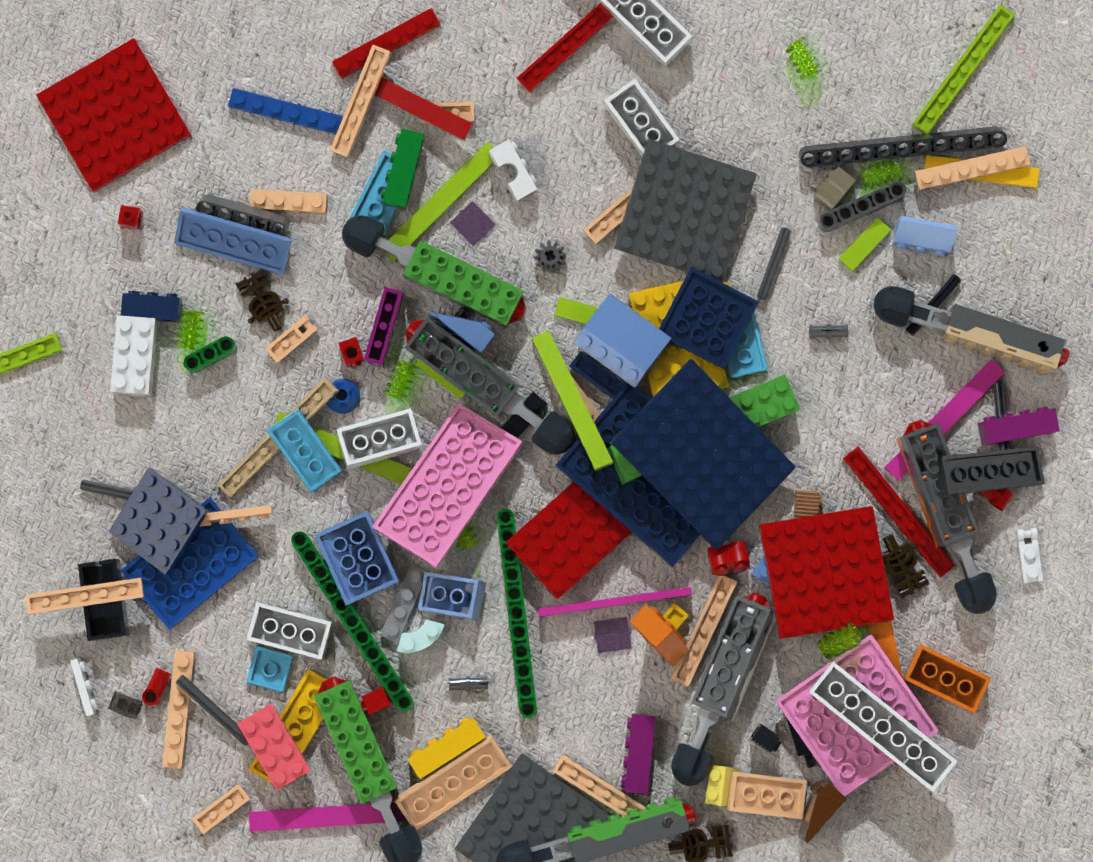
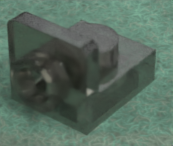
M115 691L108 709L125 717L136 719L141 711L143 701Z

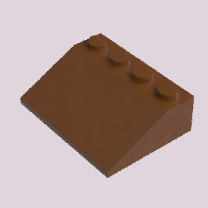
M823 780L821 782L816 781L810 788L812 792L809 794L798 837L806 843L816 835L847 800L832 784Z

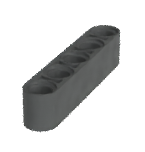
M896 181L828 211L821 216L818 222L819 228L823 232H831L898 202L904 197L907 190L904 183ZM892 188H900L901 195H894ZM876 195H881V196H883L884 202H883V203H878V202H876V201H875V196H876ZM858 203L866 204L867 210H859ZM843 210L848 211L850 218H842L840 212ZM823 219H831L833 223L832 226H825L823 224Z
M204 195L196 205L197 212L284 236L290 227V221L284 215L214 195ZM203 203H207L210 208H206ZM221 208H225L228 214L224 213ZM240 213L244 214L247 219L242 218ZM258 218L264 220L265 224L260 223ZM276 224L282 225L283 229H279Z

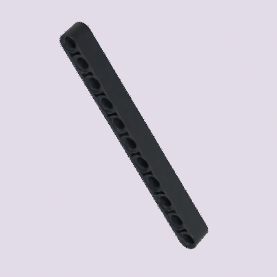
M992 126L802 147L798 156L805 167L828 166L999 148L1006 144L1007 135L1000 127ZM1001 133L1000 139L993 140L995 134ZM982 135L980 142H974L976 136ZM963 137L961 144H955L957 138ZM938 140H945L942 146H936ZM919 142H926L923 148H917ZM900 144H907L904 150H898ZM881 146H888L885 152H879ZM864 147H868V148H869L868 153H866V154H861V153H860V151H861L862 148H864ZM845 149H849V150H850L849 155H847V156H842V155H841V153H842L843 150H845ZM826 151H830L831 156L829 158H823V153ZM807 153L813 154L810 160H804V155Z

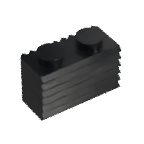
M762 724L757 725L749 738L750 741L766 750V752H776L782 743L779 741L781 738L779 735Z

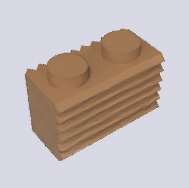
M796 490L793 519L818 515V510L822 508L823 497L819 496L820 492Z

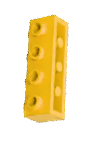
M466 717L458 722L460 726L455 730L452 727L442 733L444 737L439 740L435 737L426 743L427 747L422 751L418 748L409 754L411 758L407 760L419 779L486 738L474 717L472 719Z

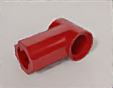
M1007 489L978 492L1000 511H1003L1014 497Z
M155 668L146 690L142 693V700L146 705L154 707L161 702V696L171 677L170 673ZM151 692H154L156 694V700L152 703H149L147 701V695Z

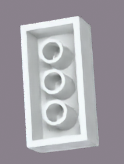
M636 79L604 100L605 108L641 157L643 156L648 139L673 147L679 144L680 139Z
M117 315L110 386L111 393L152 397L158 321L155 318Z
M411 408L342 427L336 431L347 470L420 450L422 446Z
M256 602L246 640L323 660L333 622Z

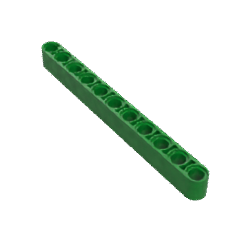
M504 508L497 514L519 711L523 717L532 718L537 713L520 559L517 556L513 561L505 559V553L512 550L505 544L506 541L503 540L505 532H512L513 535L516 533L515 517L510 509ZM505 512L511 515V520L507 523L502 522L500 516ZM516 570L518 572L517 579L509 580L507 578L508 571ZM512 589L520 591V597L516 600L511 599L509 596ZM514 608H520L523 612L519 619L512 617L511 613ZM517 627H522L525 630L522 638L514 636V630ZM520 646H524L527 649V654L524 657H518L516 654V649ZM523 665L529 668V674L525 677L520 676L518 673L519 667ZM523 685L531 687L532 692L530 695L524 696L521 694L520 690ZM531 704L534 712L531 715L524 714V705Z
M302 531L295 532L291 537L292 545L399 710H410L414 705L412 696L353 604L347 605L345 610H339L337 603L339 600H343L338 587L334 594L327 592V586L331 583L336 585V582L312 540ZM299 535L305 536L306 539L305 543L301 546L296 544V538ZM310 551H314L316 554V558L312 562H308L306 559V555ZM320 567L326 569V575L323 578H318L316 575V571ZM350 616H356L358 620L357 624L353 627H350L347 623ZM361 632H366L368 635V640L365 643L358 641V635ZM372 648H376L379 652L376 659H370L368 656V652ZM383 664L389 668V672L385 676L379 673V667ZM391 681L399 683L398 691L392 692L389 689ZM402 697H407L410 700V705L407 708H402L399 704Z

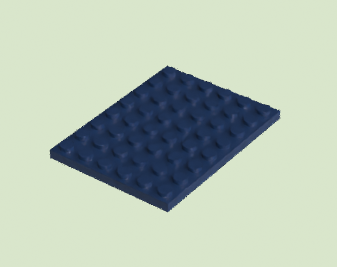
M690 359L609 442L715 550L739 528L796 468L693 359Z
M629 383L623 387L594 421L607 449L612 446L609 442L651 400L640 388H634ZM580 438L555 465L557 469L670 567L677 563L700 536L644 477L622 485L614 464L595 471Z

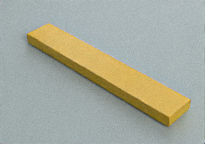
M926 155L924 169L963 161L964 159ZM1023 167L969 180L1037 188L1040 168Z

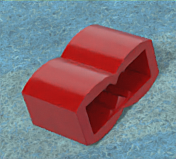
M745 541L721 545L717 550L712 546L707 548L712 575L723 576L731 571L743 572L750 568V559Z

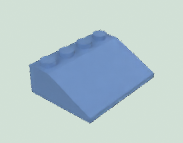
M609 294L583 327L574 344L635 388L643 382L672 338L615 296Z
M368 511L315 534L345 605L400 583L379 533L372 528L374 521Z

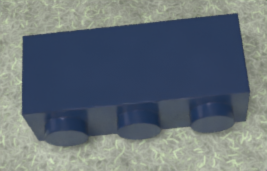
M128 291V294H122L121 316L155 318L157 321L180 323L182 299L177 294L167 293L166 296H158L159 293L147 292V295H140L139 291Z

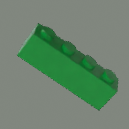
M401 129L400 134L397 133L395 139L397 149L396 152H392L390 162L393 163L392 168L387 171L385 181H388L387 188H383L381 193L384 205L402 210L407 209L425 139L424 134L406 129Z

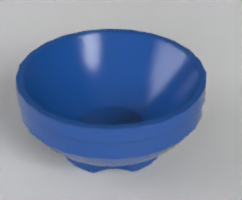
M335 380L332 384L338 390H346L347 398L340 401L336 398L335 394L327 402V405L336 413H349L359 404V389L350 380Z

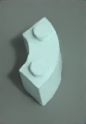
M426 619L423 626L417 631L401 634L397 652L415 653L430 647L441 636L445 624Z

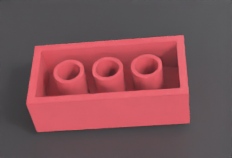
M273 703L237 723L276 791L312 770Z

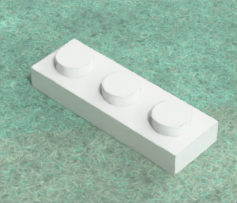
M79 658L71 660L70 663L86 716L96 715L98 704L95 698L92 699L90 691H93L91 681L86 679V664L84 661L81 662Z

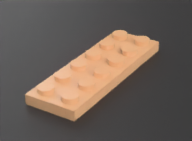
M490 734L395 797L394 802L410 825L415 826L416 830H418L512 768V765Z

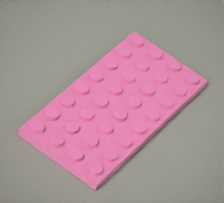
M458 403L372 528L437 569L523 442Z

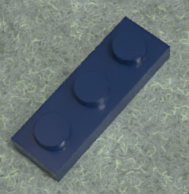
M582 351L579 352L569 365L571 369L612 400L626 385Z

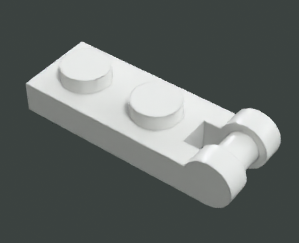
M1030 528V530L1023 531V529L1016 530L1023 583L1043 581L1037 528ZM1024 538H1030L1031 543L1025 544Z

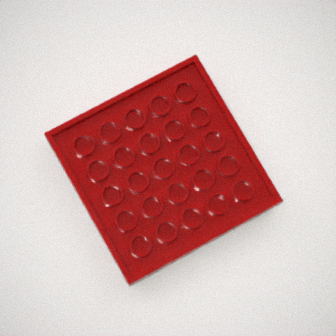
M135 38L36 94L93 193L192 136Z
M873 506L759 524L780 640L894 620Z

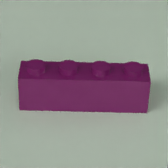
M384 287L364 357V362L384 368L404 297L402 291Z
M1048 406L1036 408L1037 412L1033 413L1029 409L1019 411V415L1013 416V413L1002 414L1000 419H995V416L985 417L983 422L977 423L981 445L1059 432L1056 409L1049 410Z
M632 714V717H628L627 729H630V737H626L625 740L628 756H624L623 760L626 776L622 775L621 787H625V792L648 794L656 716Z

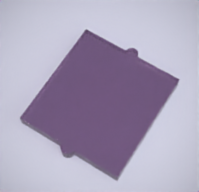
M473 201L463 210H460V213L450 222L472 246L481 238H485L486 234L496 225Z
M627 617L594 622V639H596L598 653L631 649V631L628 628Z

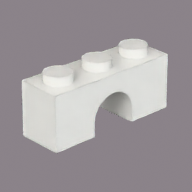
M508 139L489 150L488 154L496 168L510 165L515 169L516 177L514 181L506 186L514 200L518 201L537 190L536 185L538 183L533 175L530 176L526 170L528 165L523 158H519L517 154L519 150L514 142L511 143Z

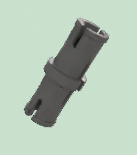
M826 324V326H809V338L826 337L831 339V337H848V325L831 326V324Z
M466 676V678H449V684H457L449 685V691L488 689V684H480L488 683V677L470 678V676Z

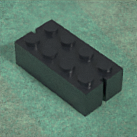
M119 559L102 560L99 563L88 562L78 564L80 587L122 581ZM125 600L83 606L88 641L130 636Z

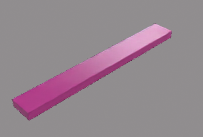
M991 359L928 423L932 425L939 423L944 435L1005 372ZM901 451L884 467L897 481L908 471Z
M687 587L539 608L538 613L539 617L689 596L692 595V589Z
M391 802L390 807L396 821H405V816L397 804ZM371 804L249 812L250 832L386 823L381 811L373 808Z

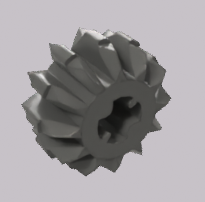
M548 240L547 247L540 243L542 250L535 249V252L539 254L534 256V260L539 261L536 266L541 267L544 265L542 268L543 272L548 267L550 268V273H553V267L559 271L560 266L558 264L565 265V261L562 258H566V253H561L564 250L563 246L557 249L558 242L551 246V242ZM553 253L555 259L548 261L546 254Z

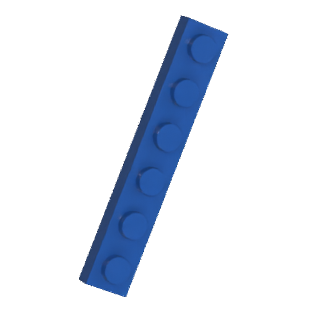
M236 88L232 89L228 103L229 108L334 135L337 134L343 119L341 115Z

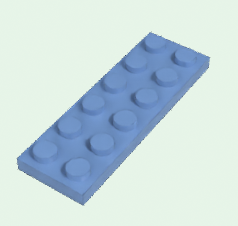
M182 207L174 244L284 275L292 238Z

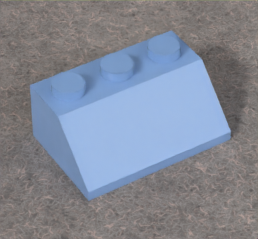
M900 216L896 222L892 244L897 245L896 248L907 250L909 247L914 248L919 253L930 251L934 252L936 256L945 257L952 250L958 226Z

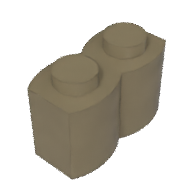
M839 166L836 170L832 168L825 176L828 178L825 183L822 184L820 182L813 190L815 192L813 198L829 211L837 206L856 182L852 176Z

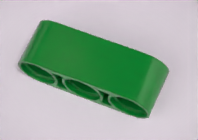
M228 336L221 337L187 355L183 361L184 367L191 373H198L234 354L237 345L232 338ZM230 341L232 343L231 349L223 350V343ZM213 350L215 352L214 358L206 359V352ZM192 359L198 361V365L195 368H189L188 366L189 361Z

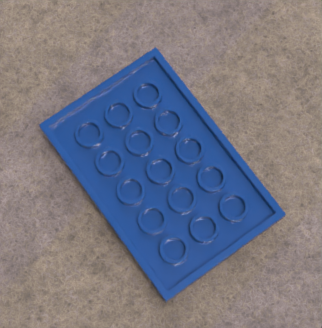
M211 497L201 504L209 510L208 513L222 511ZM219 521L212 522L211 526L198 527L169 575L162 573L140 555L124 567L121 572L128 580L142 578L143 599L165 626L171 630L256 560L259 555L232 522L219 524Z

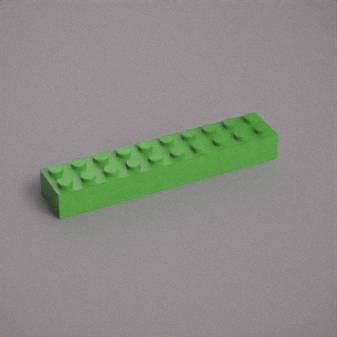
M786 375L729 397L758 428L801 410ZM613 446L607 449L622 485L643 477Z

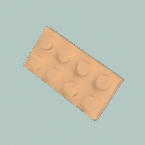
M731 771L727 810L803 819L807 780Z

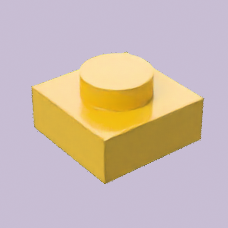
M675 603L663 615L666 620L674 625L676 630L689 616Z

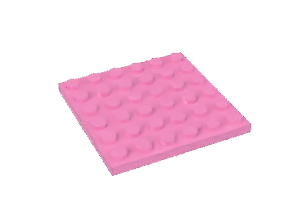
M871 634L833 660V662L929 738L939 731ZM830 662L775 701L833 785L840 793L846 796L894 763V761L808 692L831 664Z

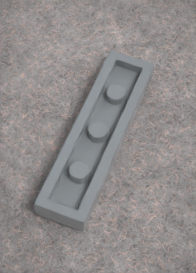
M413 565L409 566L380 636L399 643L401 634L405 629L421 591L424 573L427 571Z

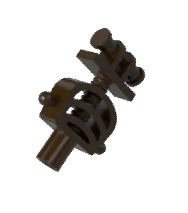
M262 268L256 273H250L251 278L247 279L245 276L243 277L244 280L236 282L235 284L239 291L247 286L249 288L241 293L243 299L253 293L256 296L249 304V311L253 315L252 318L248 319L249 324H252L255 320L260 324L268 321L273 332L283 328V324L277 314L284 311L282 305L288 304L289 299L285 298L281 301L278 294L273 291L262 293L261 288L270 284L268 278L260 283L258 282L259 279L266 277ZM255 281L256 285L251 287L250 282ZM274 296L275 299L266 300L265 297ZM259 301L260 304L253 310L255 303ZM277 303L278 305H273L270 307L269 304Z
M893 534L884 537L882 540L888 549V552L882 555L885 571L893 575L902 574L904 577L893 584L895 588L905 585L906 588L898 590L899 596L904 599L909 594L913 595L914 589L920 591L923 586H928L929 581L925 576L917 580V577L925 574L924 570L920 569L912 574L909 571L917 563V555L913 551V549L917 548V543H912L911 546L907 543L898 545ZM891 560H895V561H896L895 563H891V564L889 563V561H891ZM891 567H899L900 570L893 571Z
M729 825L719 826L722 836H718L717 827L712 826L713 839L708 840L706 834L699 828L681 833V842L668 843L669 854L684 853L685 861L702 862L708 856L709 847H715L717 859H721L720 848H724L723 857L734 856L731 849L733 843L728 841V838H732V835H729ZM695 832L701 833L704 840L700 841ZM689 834L694 836L695 842L691 841ZM724 839L725 844L719 845L718 840ZM705 848L704 855L699 858L700 849ZM696 849V855L692 858L693 850Z

